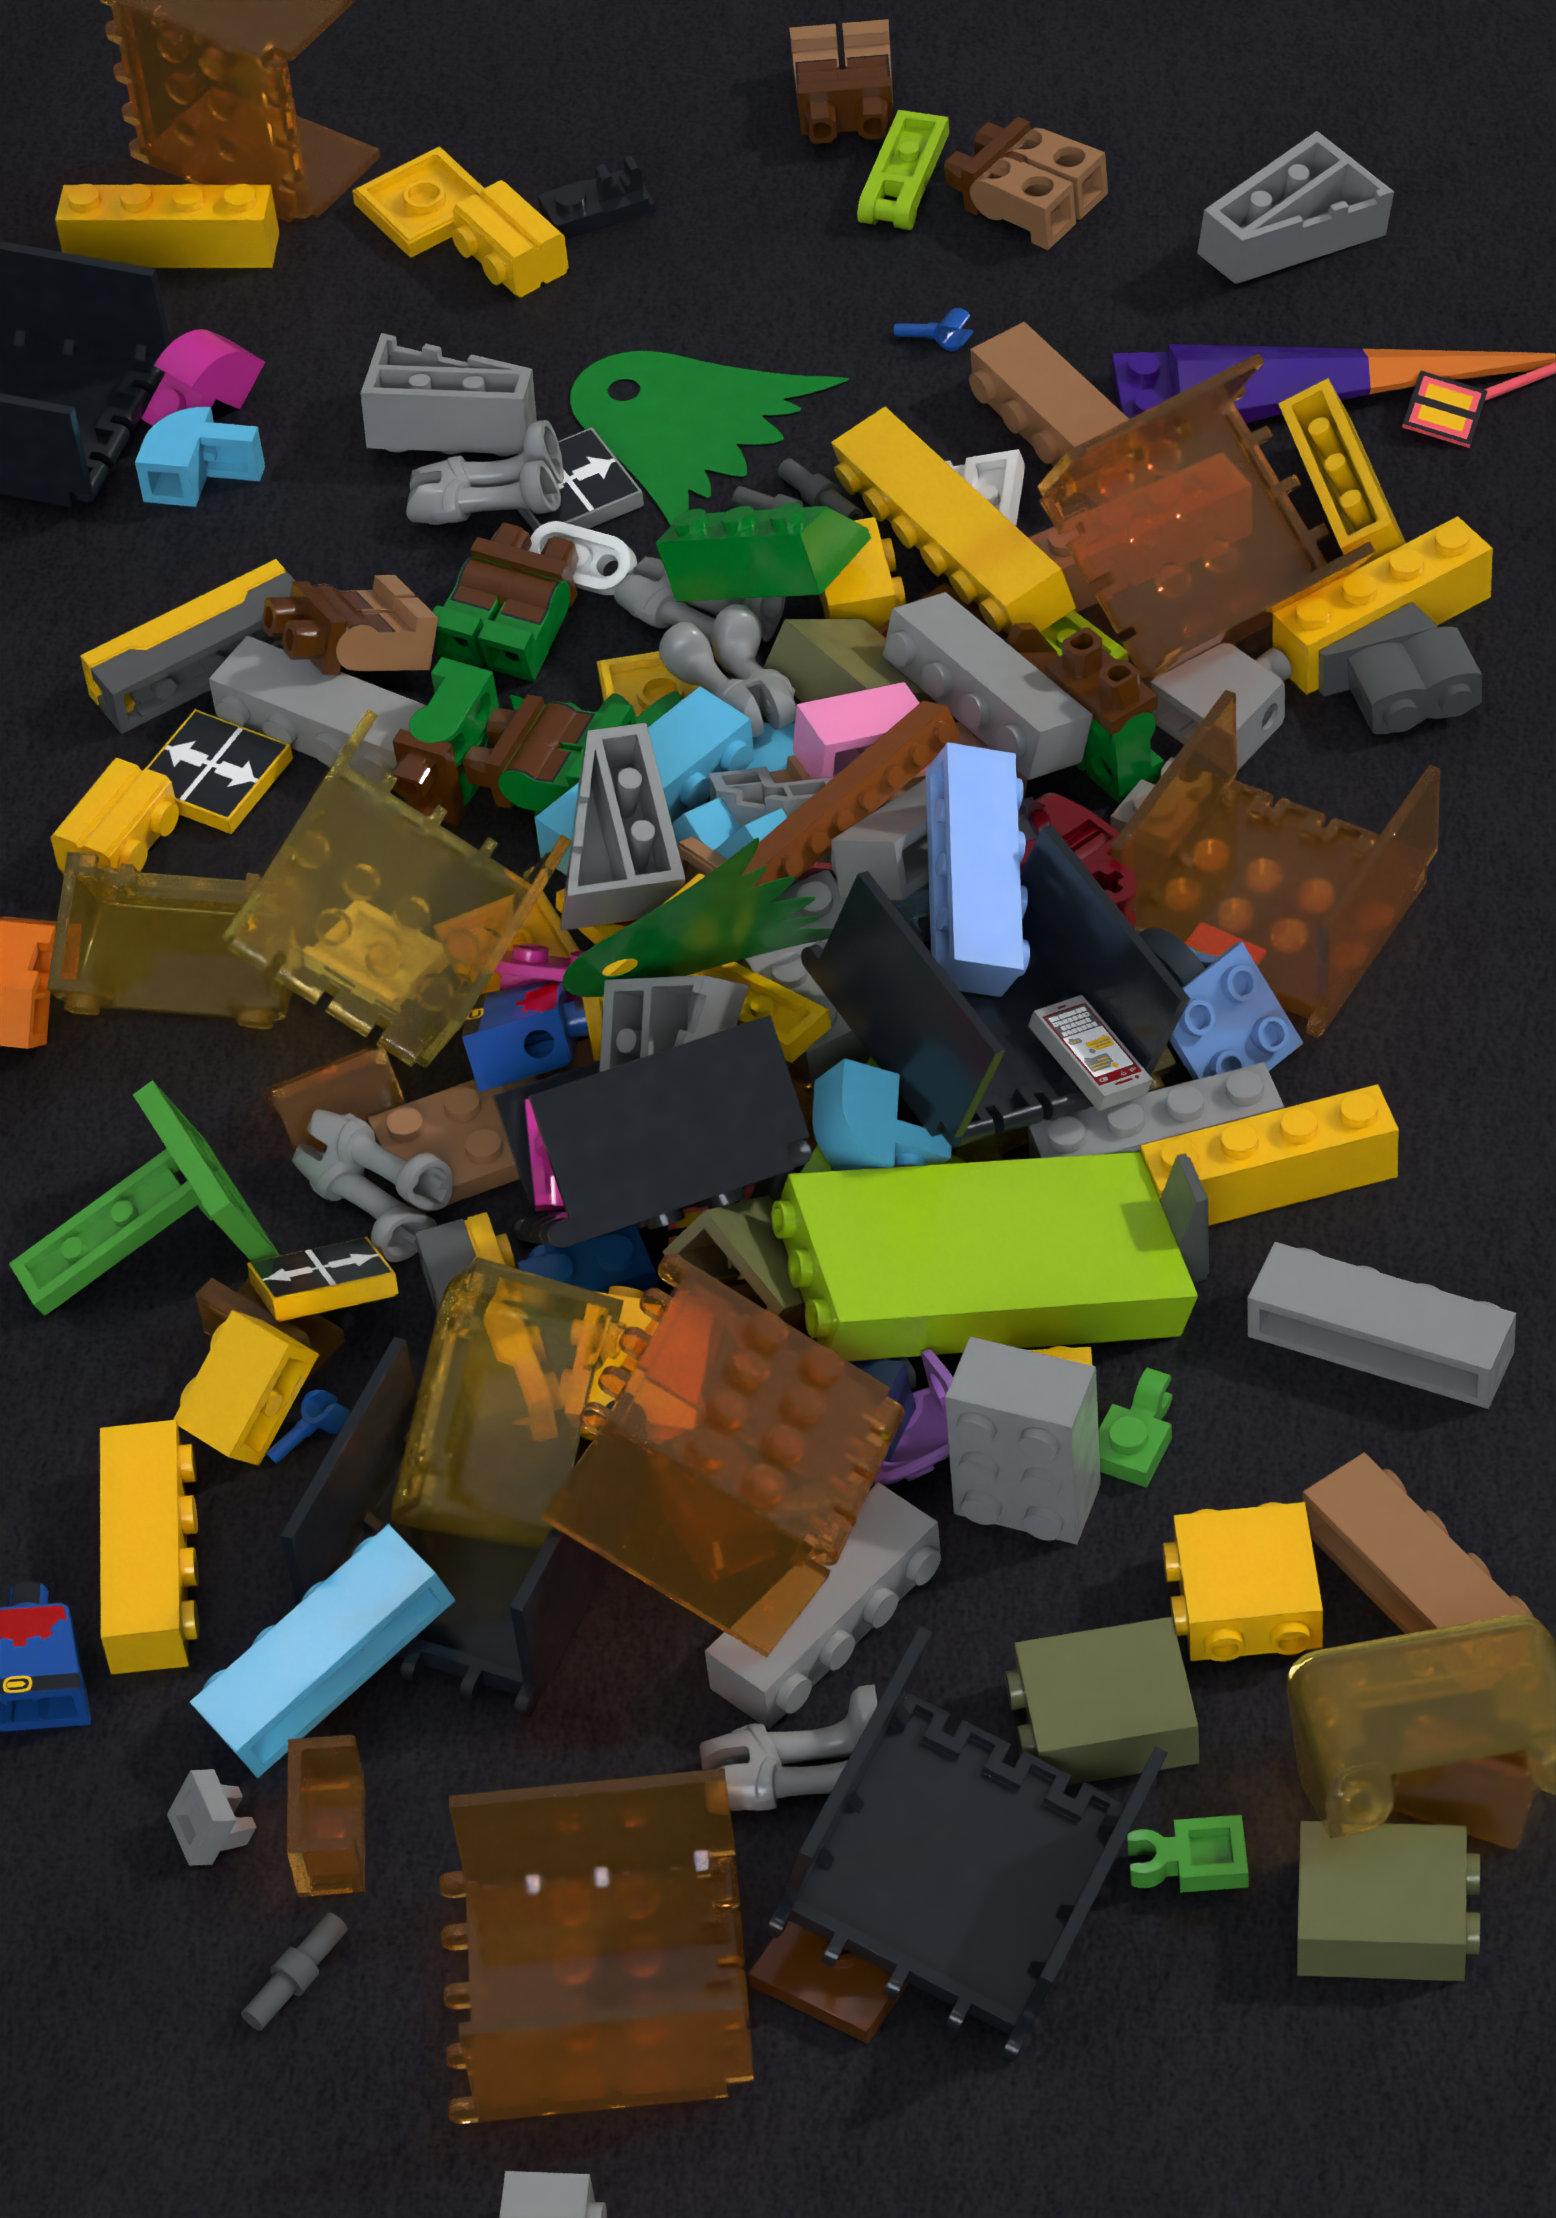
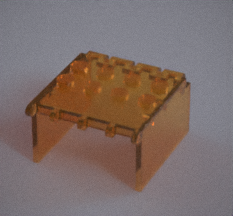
M99 0L111 6L114 20L109 21L105 25L107 39L119 44L122 61L114 65L113 71L115 79L127 85L130 102L124 104L121 110L124 121L135 125L137 138L129 143L130 154L133 158L186 179L196 185H271L276 216L290 222L295 217L304 219L312 214L319 217L381 157L380 149L297 116L294 98L292 97L293 91L287 60L293 61L356 0Z
M1260 353L1231 366L1067 451L1037 486L1042 496H1044L1040 499V503L1058 534L1061 536L1075 528L1080 535L1069 541L1065 546L1087 584L1090 585L1104 577L1109 585L1097 591L1094 596L1116 634L1122 633L1131 627H1134L1137 635L1126 640L1123 646L1128 651L1143 679L1148 677L1150 682L1159 675L1221 643H1231L1233 645L1272 624L1273 613L1355 571L1375 552L1369 541L1327 564L1316 542L1330 534L1323 523L1308 531L1287 495L1301 486L1300 481L1296 475H1292L1281 482L1278 480L1259 445L1273 436L1269 428L1264 426L1251 433L1233 402L1241 399L1247 393L1244 387L1245 383L1265 363Z
M1225 690L1112 843L1111 859L1127 865L1137 876L1138 890L1136 897L1131 902V907L1136 914V931L1138 933L1151 927L1164 929L1178 937L1197 953L1220 956L1235 943L1243 942L1282 1008L1309 1019L1306 1033L1320 1038L1427 883V866L1438 851L1440 768L1432 765L1427 767L1380 836L1378 833L1335 817L1324 828L1326 821L1325 813L1285 798L1279 799L1274 808H1271L1273 794L1234 780L1237 776L1236 693Z
M668 1254L661 1260L657 1271L661 1279L674 1286L669 1295L656 1288H650L644 1292L639 1306L642 1312L652 1318L645 1330L638 1327H628L624 1330L619 1340V1346L627 1356L622 1361L620 1367H606L598 1379L600 1389L614 1398L616 1402L612 1410L598 1402H589L583 1407L579 1415V1422L585 1429L595 1434L596 1437L549 1502L540 1518L767 1658L828 1579L831 1570L825 1566H832L838 1562L852 1532V1527L855 1525L870 1492V1487L877 1477L889 1446L892 1444L902 1422L905 1411L901 1404L887 1396L890 1387L843 1359L832 1349L822 1346L785 1323L776 1314L761 1308L683 1258L674 1254Z
M725 1768L449 1796V1807L463 1871L447 1872L441 1875L439 1878V1892L447 1898L466 1897L467 1923L450 1924L442 1928L441 1943L448 1950L468 1949L469 1982L447 1985L443 1990L444 2005L451 2009L471 2008V2022L459 2023L460 2042L451 2044L446 2048V2064L454 2069L467 2070L472 2096L455 2098L448 2103V2117L450 2121L457 2124L726 2098L728 2097L727 2085L743 2084L754 2080L751 2032L747 2029L750 2018L746 1972L741 1969L745 1964L742 1918L740 1911L736 1910L740 1906L738 1869L736 1859L729 1857L730 1855H736Z

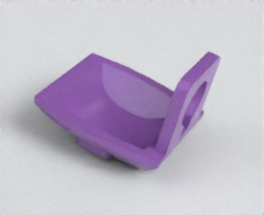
M931 1349L921 1352L929 1387L912 1392L916 1409L890 1461L854 1457L875 1485L879 1482L886 1486L897 1483L903 1478L907 1481L914 1480L934 1470V1464L949 1457L945 1396L953 1376Z

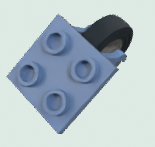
M1151 927L1139 932V935L1190 998L1169 1041L1193 1080L1265 1062L1268 1071H1270L1303 1044L1302 1039L1243 942H1237L1220 956L1197 953L1178 937L1164 929Z

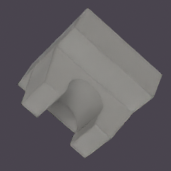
M214 1769L190 1770L167 1813L189 1866L213 1865L220 1851L247 1845L256 1829L252 1817H235L234 1812L243 1798L238 1786L220 1784Z

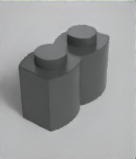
M1457 627L1429 629L1410 637L1403 643L1387 642L1376 644L1360 650L1348 658L1349 688L1373 734L1404 732L1427 718L1441 719L1460 716L1482 703V673Z

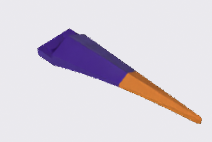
M1168 344L1167 352L1113 353L1111 374L1117 408L1153 441V444L1180 443L1223 429L1280 415L1282 411L1278 403L1329 378L1340 400L1374 393L1414 387L1420 370L1450 380L1533 371L1556 362V354Z

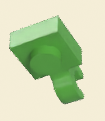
M1147 1367L1137 1385L1131 1409L1129 1410L1115 1404L1111 1405L1099 1428L1100 1472L1146 1488L1148 1487L1172 1440L1171 1423L1161 1420L1172 1401V1394L1165 1392L1171 1381V1375Z

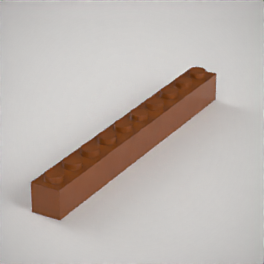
M923 700L759 842L751 862L742 875L763 866H767V870L749 888L789 876L795 877L794 882L832 849V839L876 811L931 763L947 742L954 743L961 735L948 706Z

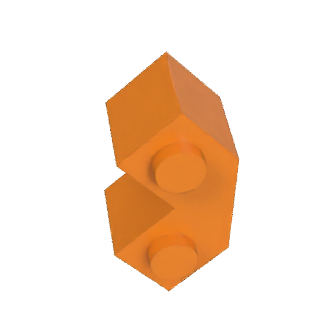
M0 917V1046L29 1049L47 1044L51 985L69 982L73 923Z

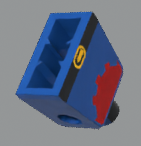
M553 980L470 996L462 1038L476 1085L480 1092L570 1065L575 1059L578 1037L589 1035L583 1000L569 1002L562 981Z
M22 1581L14 1584L9 1592V1607H0V1732L91 1724L80 1648L69 1606L63 1603L48 1604V1589L43 1584L34 1581Z

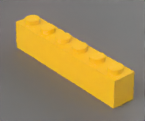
M883 407L831 442L839 464L834 467V471L846 491L851 495L859 492L872 515L879 522L887 519L891 523L895 534L906 548L910 549L916 546L920 550L921 556L929 569L936 576L944 573L964 603L969 604L974 601L979 606L985 621L995 632L998 633L1004 630L1009 634L1015 623H1032L1041 632L1076 609L1062 569L887 407Z

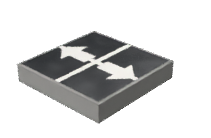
M591 427L558 441L564 473L563 483L557 484L561 494L559 508L556 511L537 514L525 509L517 510L533 531L541 525L552 521H560L590 529L642 507L644 502L641 489Z

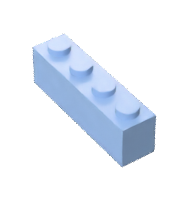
M947 742L925 771L931 954L959 991L1002 997L1019 976L1024 975L1030 958L1029 942L1023 939L1022 918L1026 912L1028 902L1027 888L1021 885L1020 864L1023 860L1026 846L1025 835L1018 828V810L1023 799L1022 779L1016 777V753Z

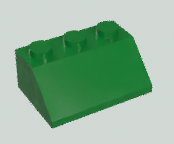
M788 503L775 509L754 510L751 506H739L727 512L706 513L703 509H691L677 515L673 519V524L656 541V545L676 602L821 595L867 544L871 536L868 528L827 506L802 507L800 503Z

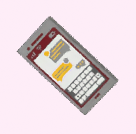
M1083 995L1033 1011L1028 1027L1098 1111L1147 1095L1153 1079Z

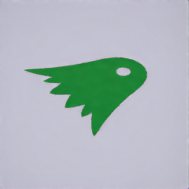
M630 351L608 356L586 368L575 380L571 389L570 404L579 424L585 430L592 427L613 455L650 494L671 526L673 519L677 515L689 510L688 490L705 498L711 497V485L705 470L735 477H745L747 475L746 461L737 444L764 445L784 440L780 431L764 419L763 415L778 416L800 412L801 408L784 399L826 390L849 381V378L770 373L724 366L663 352ZM628 379L635 381L640 386V392L631 400L618 401L609 396V386L618 380Z
M756 838L697 883L654 911L602 940L576 958L565 971L562 985L566 991L574 995L604 997L605 980L688 976L757 955L829 939L833 929H797L818 920V916L783 920L816 900V897H798L771 902L792 884L795 879L794 876L749 888L767 870V866H763L742 875L757 850L759 838ZM623 959H635L638 961L633 969L615 976L602 974L605 967Z

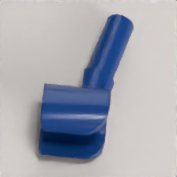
M961 308L951 309L940 323H895L894 325L895 337H928V339H935L942 348L950 352L960 349L974 332L970 329H962L970 318V314Z
M313 1390L305 1395L301 1404L302 1418L266 1454L277 1464L318 1428L329 1434L339 1433L351 1413L350 1410L336 1403L338 1398L327 1391Z

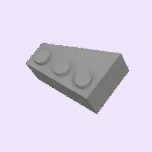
M1316 131L1204 209L1197 254L1233 283L1238 284L1385 236L1394 191Z
M381 333L360 393L366 448L386 449L391 452L424 450L440 451L444 454H458L461 452L493 453L503 457L520 454L524 451L523 438L526 428L532 422L537 421L533 371L531 368L472 354L468 357V362L442 357L441 347L425 344L422 347V352L397 346L396 336Z
M646 723L588 730L579 776L560 931L639 920L663 905L685 884V875Z
M706 975L605 980L599 1072L736 1026L749 986Z

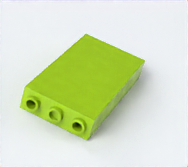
M1141 1152L788 1174L780 1200L775 1201L772 1206L771 1222L773 1232L776 1238L783 1239L789 1256L788 1273L790 1282L794 1288H800L806 1306V1328L810 1337L817 1338L825 1363L921 1356V1352L931 1349L936 1355L964 1353L970 1337L1016 1348L1180 1337L1198 1298Z

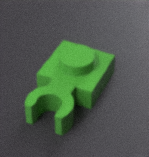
M1242 1815L1174 1820V1837H1163L1159 1833L1148 1829H1139L1127 1834L1128 1856L1149 1855L1153 1858L1146 1863L1130 1864L1131 1886L1150 1888L1160 1884L1168 1876H1179L1180 1893L1249 1887Z

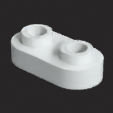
M560 521L548 522L537 528L530 537L532 545L529 551L541 554L546 542L553 536L572 541L575 544L579 557L573 575L575 586L594 593L614 595L615 590L629 575H634V568L637 566L634 552L619 538ZM611 561H618V568L615 573L610 576H604L603 571L606 564Z

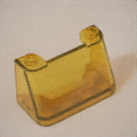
M67 852L47 990L59 1000L65 1001V1010L82 1015H98L100 1007L238 1018L237 1023L239 1025L253 1029L273 1028L274 1021L286 1018L302 964L301 952L307 947L314 923L318 898L317 892L298 869L269 867L267 882L259 874L247 873L246 881L141 873L132 864L121 863L120 869L113 867L98 868L99 856L97 854Z
M479 1257L455 1275L448 1283L438 1309L391 1508L392 1522L417 1529L541 1549L572 1492V1489H569V1484L595 1372L604 1365L607 1358L615 1360L623 1347L627 1325L625 1322L619 1321L624 1300Z
M1509 1615L1315 1650L1302 1655L1293 1663L1287 1675V1695L1300 1784L1330 1839L1364 1833L1377 1828L1384 1822L1393 1807L1394 1793L1391 1774L1524 1750L1526 1766L1532 1780L1542 1791L1556 1795V1644L1547 1628L1536 1618L1529 1615Z

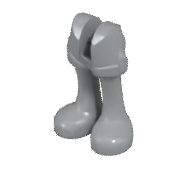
M547 420L532 422L526 428L523 438L524 451L509 459L492 462H466L462 456H454L442 462L412 470L410 479L411 492L408 496L406 509L408 519L417 523L441 525L448 522L457 523L465 521L471 513L482 511L525 509L537 514L556 511L561 504V494L557 484L563 483L564 473L560 446L552 425Z
M647 556L634 568V575L627 576L614 593V598L620 606L647 624L664 629L680 622H690L702 631L711 645L712 628L716 618L705 615L690 606L717 616L730 605H746L758 616L762 624L761 641L768 642L778 627L786 598L784 596L676 602L662 560Z
M730 605L717 615L712 628V648L702 631L690 622L675 624L664 633L660 641L659 654L667 670L681 681L701 686L751 719L752 738L762 735L764 731L760 711H762L775 730L788 726L795 721V688L792 687L786 676L774 669H764L755 659L762 639V624L758 616L746 605ZM714 657L725 672L732 674L737 679L729 680L718 668Z
M315 1110L306 1130L313 1137L326 1144L327 1150L324 1151L307 1144H299L291 1161L310 1181L313 1191L329 1201H338L344 1198L362 1208L377 1220L371 1232V1244L375 1246L384 1259L389 1262H400L410 1258L418 1252L415 1232L437 1226L436 1221L423 1211L411 1207L383 1191L364 1177V1170L367 1168L396 1185L399 1196L420 1209L435 1211L444 1208L451 1198L453 1187L451 1169L445 1162L431 1153L418 1154L409 1160L393 1154L375 1142L374 1131L368 1123L351 1113L339 1115L326 1110Z
M875 1684L859 1686L852 1692L848 1714L845 1719L836 1724L813 1730L767 1732L764 1724L755 1723L738 1728L732 1733L702 1742L699 1748L702 1769L707 1774L704 1780L707 1805L713 1808L731 1809V1811H763L777 1808L779 1798L797 1795L830 1794L848 1760L808 1767H783V1765L821 1759L850 1758L878 1705Z

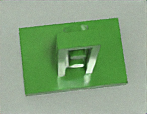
M153 1080L135 1092L133 1096L166 1146V1149L9 1263L33 1305L44 1316L196 1205L199 1206L210 1221L214 1220L251 1262L280 1256L207 1141ZM179 1170L187 1179L182 1185L175 1175Z

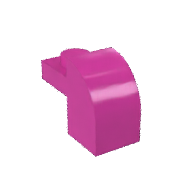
M198 329L187 332L175 339L157 359L154 366L164 371L165 374L141 419L153 426L169 414L183 409L212 407L216 399L241 409L265 361L231 340L211 331Z

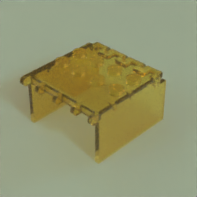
M368 709L334 755L221 938L230 943L227 950L262 972L265 971L273 958L282 963L274 980L313 1005L317 1003L324 991L333 996L325 1010L327 1014L365 1038L374 1025L377 1024L384 1031L376 1045L410 1067L417 1062L424 1068H427L465 1022L572 841L561 835L536 867L532 866L529 868L523 878L490 858L498 844L491 838L487 837L479 850L440 826L448 810L437 805L428 818L392 795L390 791L398 778L389 772L385 775L379 786L347 765L378 717L377 714Z

